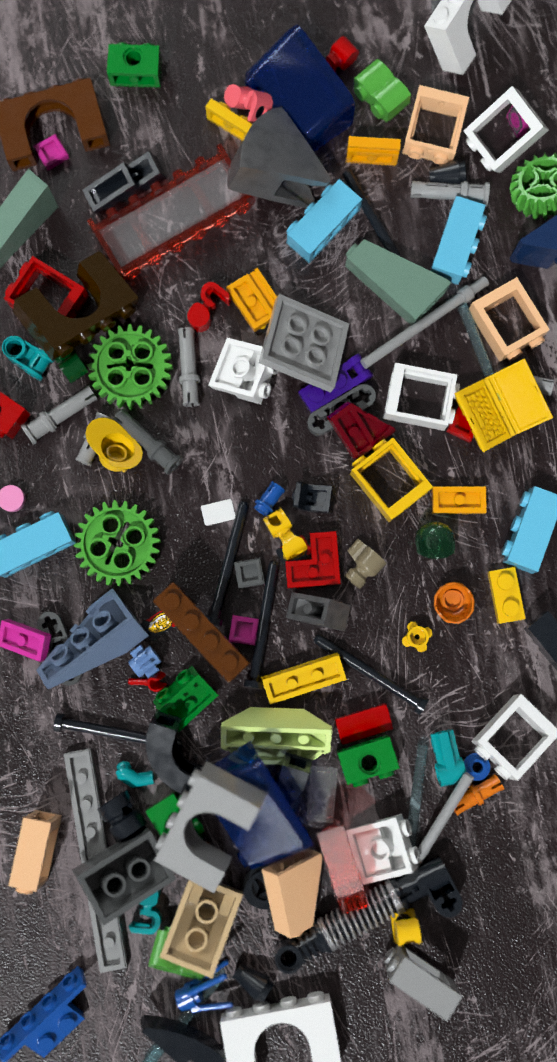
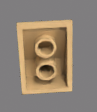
M189 880L160 958L213 978L241 902L243 891L219 883L216 891L212 893Z

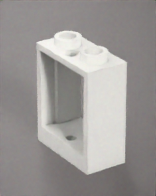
M513 86L464 130L468 136L465 141L474 152L478 150L483 156L481 162L488 171L493 170L501 173L549 131L520 91ZM511 102L531 130L496 160L477 135V132Z
M395 363L383 419L444 431L448 424L453 423L455 409L451 407L452 401L455 399L454 393L460 389V384L456 383L457 375ZM403 378L446 386L440 420L397 411Z
M517 694L510 698L476 735L472 742L477 746L475 751L486 761L490 759L496 765L494 770L502 778L518 781L557 738V728L522 694ZM516 711L542 738L514 768L488 740Z

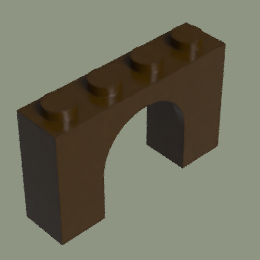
M101 251L79 262L76 275L96 300L98 309L93 314L84 318L66 317L52 307L37 287L14 300L13 313L52 361L59 356L61 358L68 356L77 345L89 343L95 337V334L100 331H108L115 325L116 321L121 318L128 319L136 311L135 308L139 297Z

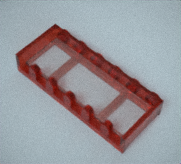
M221 144L216 146L217 155L208 160H205L203 156L198 157L195 160L194 168L185 173L181 169H177L172 174L173 180L163 186L158 181L150 186L151 193L140 199L137 194L132 195L128 199L129 205L119 211H116L115 207L109 208L106 211L107 218L97 224L94 223L92 218L87 220L91 231L111 264L123 279L136 277L144 267L158 264L162 261L163 256L170 252L172 254L179 252L185 247L184 244L189 241L200 240L207 234L208 230L213 227L220 228L232 216L236 214L240 216L250 210L251 205H253V196L228 189L227 177L231 159Z

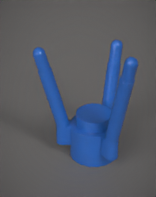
M226 959L217 964L214 974L228 965L229 961ZM221 974L200 984L209 978L204 975L202 981L194 979L185 983L184 987L175 990V1000L180 1011L184 1012L190 1009L193 1015L201 1011L233 1007L232 1002L200 1005V1002L203 1001L202 991L225 980L227 974Z

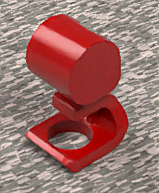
M342 36L333 44L329 55L326 56V60L319 53L314 54L310 69L325 85H328L331 76L336 71V67L339 66L342 70L347 69L358 57L359 50L345 36Z
M208 282L203 285L200 294L203 304L199 302L194 303L187 313L190 327L194 328L196 332H204L211 325L210 310L216 308L215 303L210 298L211 294H215L230 306L229 293L214 282Z

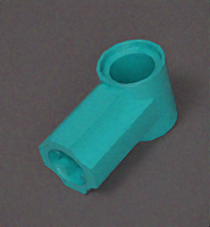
M453 729L430 734L436 759L435 771L440 787L457 784L464 772H466L463 759L459 756Z

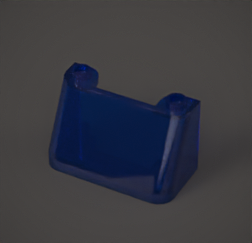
M294 25L288 29L245 73V85L253 90L270 94L273 99L272 107L274 109L282 107L313 151L353 125L355 102L351 93L299 25Z
M251 741L214 764L220 769L267 793L249 831L216 814L239 849V852L236 854L244 868L250 866L253 870L306 851L314 845L305 826L290 806Z

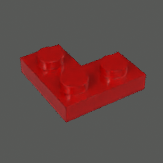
M336 531L310 533L312 560L285 561L287 589L341 584Z

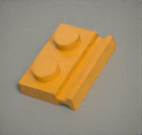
M349 136L346 163L396 166L401 139Z
M256 268L252 273L246 274L226 287V291L254 332L269 323L277 297L259 269Z

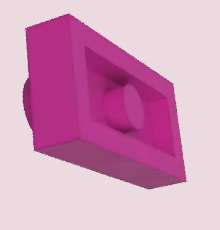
M11 619L1 621L0 647L39 662L47 658L51 634Z

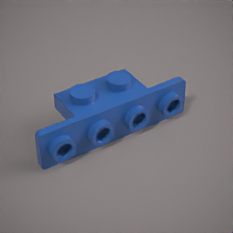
M77 966L71 973L65 975L54 989L45 994L36 1006L25 1013L18 1023L1 1036V1062H7L24 1045L44 1058L85 1019L83 1011L70 1002L87 986L81 967Z

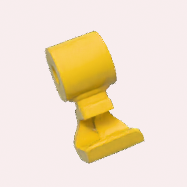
M282 508L263 518L272 537L280 538L286 561L307 550L304 540L295 536L290 531L292 524Z
M414 908L403 912V914L409 915L411 919L396 921V918L399 916L397 913H394L395 918L390 916L394 942L398 946L407 943H421L418 919L415 917Z

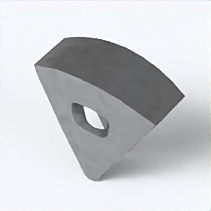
M282 107L264 113L252 124L231 161L227 185L228 189L307 208L312 202H315L308 185L327 186L331 179L289 115Z

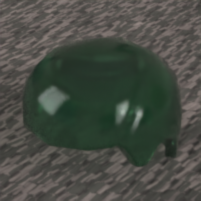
M432 521L423 524L417 530L415 543L419 555L430 559H442L455 552V535L452 528L448 525Z

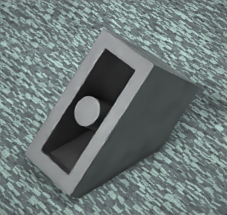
M292 592L286 618L345 631L351 605L328 598Z

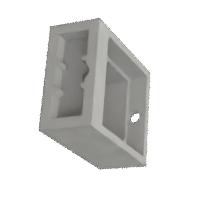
M397 945L395 948L391 947L384 957V967L389 982L445 1021H448L463 997L454 980L404 945Z

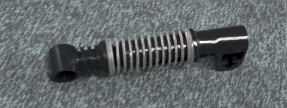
M438 856L418 867L413 873L406 874L398 879L391 878L385 881L386 886L380 884V889L374 887L375 892L369 890V895L363 894L364 898L358 896V901L352 900L353 904L347 902V907L342 905V910L336 908V913L331 911V917L325 914V919L323 917L318 918L313 922V927L309 928L310 932L304 931L303 936L301 935L297 939L285 938L280 940L274 952L276 967L284 974L295 973L300 969L301 965L307 962L306 958L312 960L313 954L316 957L319 956L318 951H321V953H332L337 950V947L340 949L339 938L343 945L346 946V940L351 943V937L357 939L356 935L362 936V931L368 933L367 928L373 930V925L379 927L378 922L384 924L385 918L387 921H390L389 916L395 918L394 913L398 915L403 914V912L409 910L412 903L427 895L440 915L451 918L459 914L463 901L440 857ZM450 884L443 888L450 901L448 905H445L444 899L438 891L433 894L431 893ZM290 950L296 956L291 961H285L281 958L282 953Z

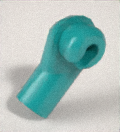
M122 761L118 763L116 776L129 787L135 788L155 784L153 771L136 773L131 769L129 762Z

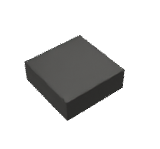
M260 558L234 562L239 589L265 584Z

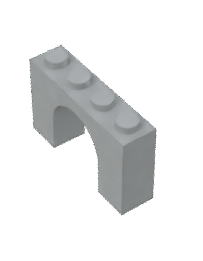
M206 761L201 771L198 769L194 770L188 782V785L192 786L190 792L184 790L176 806L180 807L181 810L179 814L176 812L172 813L166 825L170 831L168 834L163 832L155 846L159 852L154 861L214 893L229 866L232 856L202 840L193 827L192 817L200 813H215L249 831L267 793Z

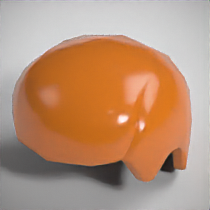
M448 582L441 586L434 595L435 611L447 623L460 624L468 620L474 611V596L460 582Z

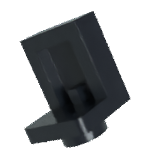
M297 481L296 489H294L292 494L293 506L304 512L333 514L336 488L326 485H309Z

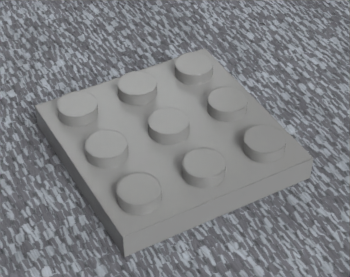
M279 294L274 302L258 363L331 393L336 385L349 323Z

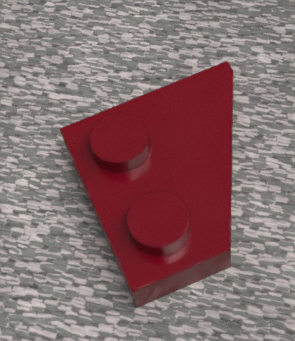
M346 402L327 416V419L354 460L368 453L381 440L386 439L396 431L394 427L382 422L377 417L363 411L350 402Z

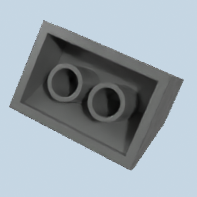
M146 826L141 827L128 837L113 844L72 870L103 926L176 880L172 870L154 861L159 852L155 848L157 841L151 830Z

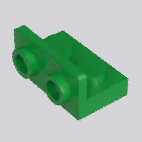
M191 666L181 671L168 688L161 689L153 703L158 711L182 718L179 731H181L219 695L198 671Z

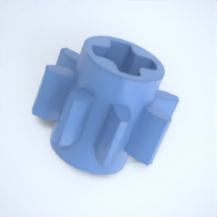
M139 645L130 652L133 658L128 663L139 678L144 674L147 678H150L160 671L156 665L162 661L151 646L144 649L142 645Z

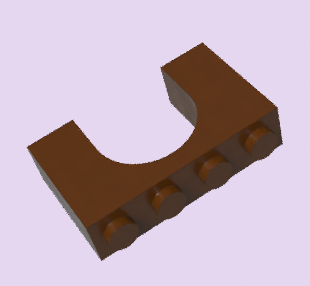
M79 78L72 83L61 86L53 85L46 90L31 91L23 96L0 100V138L6 160L12 171L37 165L30 140V132L35 121L49 112H62L68 114L76 121L86 152L110 146L91 78Z
M174 582L153 600L156 606L228 683L234 680L250 664V661L207 619L190 597Z

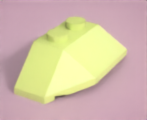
M249 707L221 723V748L231 752L234 756L248 764L282 765L286 752L315 760L322 754L325 755L330 752L332 726L305 709Z

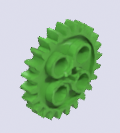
M131 324L128 325L127 331H123L122 327L118 326L117 334H114L109 329L108 334L110 337L108 339L100 336V340L103 343L101 346L93 344L97 354H89L90 359L94 363L87 364V367L95 372L88 376L90 380H97L92 385L95 390L101 389L99 392L101 398L108 395L107 402L110 405L117 400L118 408H122L124 402L127 403L130 410H132L133 403L137 402L140 408H143V400L153 404L151 396L155 395L160 398L159 388L167 390V385L163 381L172 379L171 375L166 372L173 370L172 364L166 363L172 359L171 354L165 353L168 350L167 345H160L161 337L153 338L151 329L144 334L141 325L137 331L133 330ZM123 350L124 353L121 358H111L114 351ZM141 350L150 351L147 358H137ZM130 363H133L134 366L131 368V371H127L126 368L129 367ZM109 365H114V366H116V367H113V368H111V369H108V368H107ZM153 365L152 369L145 368L147 366ZM115 375H122L123 381L120 384H111V379ZM139 376H150L146 384L140 385L137 383Z
M114 500L112 508H109L103 502L102 511L93 507L95 515L91 517L85 514L84 516L88 521L87 524H78L83 529V532L75 533V536L81 539V542L74 544V547L81 549V552L75 556L78 559H85L80 567H90L87 572L88 576L91 577L97 573V582H101L106 577V585L111 586L114 579H116L117 586L119 587L122 586L123 579H126L128 584L131 585L133 583L132 576L135 575L141 580L142 575L140 571L151 572L147 566L148 562L157 563L152 558V554L160 553L158 549L154 548V545L161 543V540L153 538V535L157 534L159 529L150 528L155 521L153 518L144 520L148 513L144 510L138 514L139 506L136 504L129 509L127 501H124L122 507H119L118 502ZM112 519L117 520L118 528L116 531L107 532L106 523ZM129 522V527L121 537L125 523ZM134 531H140L142 534V539L137 544L129 542V536ZM120 539L123 546L115 548L112 541ZM98 543L106 545V551L101 556H95L94 547ZM114 550L111 562L107 565L106 560L109 558V556ZM122 554H127L130 558V562L125 568H119L117 565V559Z

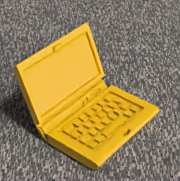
M525 358L454 393L455 399L463 415L466 417L473 436L482 452L489 450L516 434L554 418Z

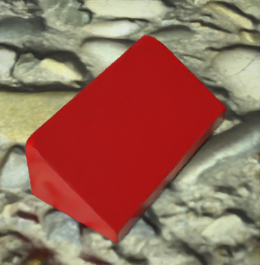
M386 703L334 719L342 745L393 729Z

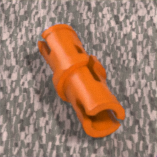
M494 774L476 786L470 785L468 787L469 790L465 792L454 810L455 814L459 816L477 804L480 806L484 804L485 799L504 790L497 775Z

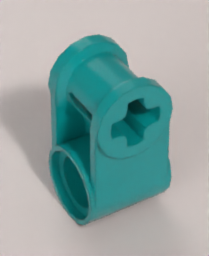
M10 336L3 341L2 351L4 355L27 374L42 381V374L48 365L55 360L52 361L44 350L31 345L18 336ZM14 346H22V350L18 355H11V349Z

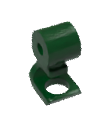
M74 349L68 356L64 358L59 356L55 359L58 367L70 383L88 373V370Z

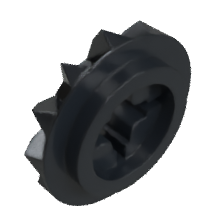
M257 864L247 872L243 880V893L246 900L258 909H270L267 891L264 890L257 895L260 887L258 880L264 882L262 869L270 864Z

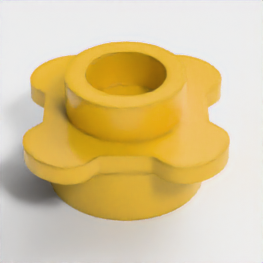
M410 622L407 625V634L402 638V644L405 647H414L418 652L426 651V644L429 637L432 636V630L429 627L423 628L418 626L416 622ZM416 634L420 637L418 640L415 639Z

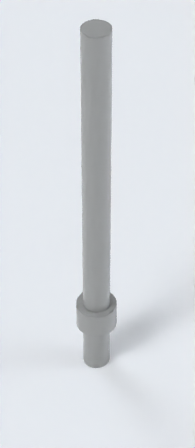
M483 276L470 286L465 285L459 289L457 295L361 359L362 366L367 369L460 304H466L474 299L476 293L489 285L487 278Z

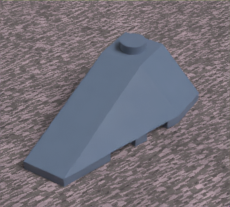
M113 588L91 604L86 610L88 614L79 626L75 624L70 629L71 636L64 644L57 645L36 670L47 689L53 688L129 652L149 636Z

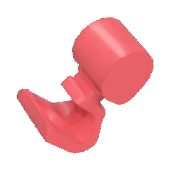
M231 84L227 87L224 95L225 103L230 108L250 110L248 122H255L257 120L256 112L261 106H264V114L270 111L273 105V99L270 94L253 90L247 86L241 87Z

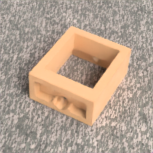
M419 85L403 154H407L413 159L423 158L432 160L438 165L452 162L456 153L469 97ZM420 109L457 117L449 148L412 140Z
M517 277L472 302L468 309L499 362L507 358L509 361L514 360L523 354L522 349L529 345L531 349L545 341L544 336L550 330ZM514 296L535 331L507 347L486 312Z
M35 810L23 818L9 886L16 887L17 892L32 894L33 891L36 892L48 881L62 815Z

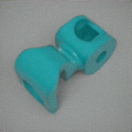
M161 889L139 903L143 905L140 915L150 917L152 923L131 921L129 924L130 932L149 935L158 930L163 918L160 911L153 908V906L160 899Z

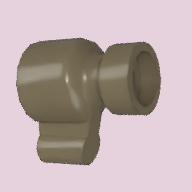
M357 539L347 550L356 562V567L350 568L344 576L358 589H361L366 583V578L376 576L387 563L374 550Z

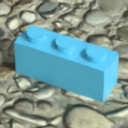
M340 179L334 185L329 184L322 192V198L317 203L312 202L306 208L305 216L299 222L295 220L287 229V244L308 263L322 251L361 209L362 198Z
M460 196L455 197L431 268L432 272L457 285L462 277L467 278L472 264L468 262L469 254H475L479 239L475 238L477 230L482 231L486 222L487 215H483L486 205Z
M536 486L529 489L528 492L524 491L519 506H522L520 516H515L510 530L514 531L510 541L507 540L501 553L505 556L502 563L531 574L539 571L557 521V494Z
M51 511L40 516V521L32 525L25 523L15 529L16 533L12 535H0V576L6 578L76 544L64 515Z

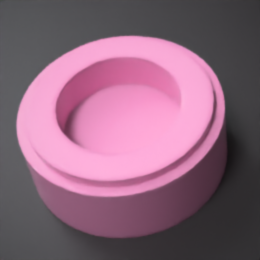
M8 485L0 490V507L8 512H17L23 508L26 497L20 488Z

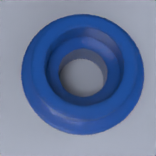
M472 753L465 758L466 772L474 777L473 780L480 781L488 776L490 772L489 760H484L478 753ZM476 762L481 764L479 772H474L472 768Z

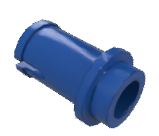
M271 481L261 498L255 500L256 505L254 509L264 516L273 513L272 508L281 495L284 494L285 490L277 483Z

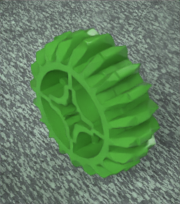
M555 152L551 157H548L544 153L541 158L534 155L533 161L525 160L524 167L518 166L516 174L512 175V183L510 184L511 199L514 205H516L518 212L523 211L525 217L532 214L535 220L539 216H543L547 220L548 215H557V154Z

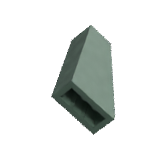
M30 169L25 172L0 206V268L58 208L48 185Z
M365 239L359 245L355 243L346 253L345 267L410 325L419 321L447 292L451 284L448 279Z

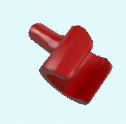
M158 671L150 678H129L128 684L145 685L151 691L158 692L167 685V683L159 681L166 674Z

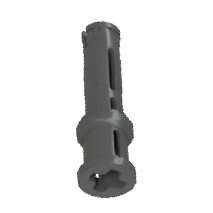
M121 409L116 413V417L113 420L120 424L147 451L150 460H155L159 463L167 475L178 468L183 460L181 455H176L172 452L164 440H157L125 409Z

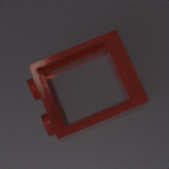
M331 825L324 828L317 836L342 914L369 906L344 825L339 827Z

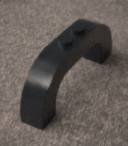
M156 710L149 724L146 736V752L150 765L156 775L167 786L183 794L184 790L190 792L192 786L188 785V782L194 770L198 769L201 771L203 765L194 763L186 758L178 746L177 736L182 718ZM286 752L282 766L274 777L259 782L237 777L267 793L257 815H267L281 811L297 800L307 783L312 760Z

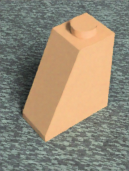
M304 847L262 869L275 931L289 938L299 937L304 931L313 927L322 865L321 853Z

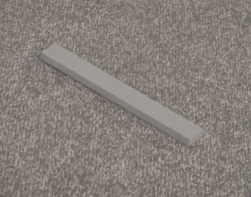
M92 748L64 753L82 864L108 848L104 820L97 811L101 806ZM88 900L100 973L127 968L128 960L120 916L103 926Z

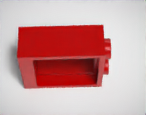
M32 256L29 262L27 261L22 265L19 272L20 275L15 283H11L7 287L4 300L11 308H14V300L28 292L39 274L70 291L57 312L66 317L75 318L89 295L83 286Z

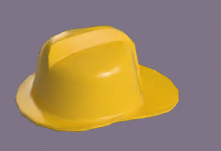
M97 418L92 420L87 426L85 433L87 442L98 454L101 464L106 469L114 472H126L128 469L137 466L142 460L143 452L141 446L116 421L109 418Z

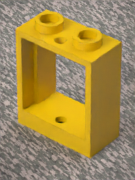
M394 438L388 442L385 439L381 440L372 448L374 453L366 458L362 455L352 463L354 468L350 472L353 479L388 522H391L433 488ZM389 451L417 485L390 508L387 507L361 474Z

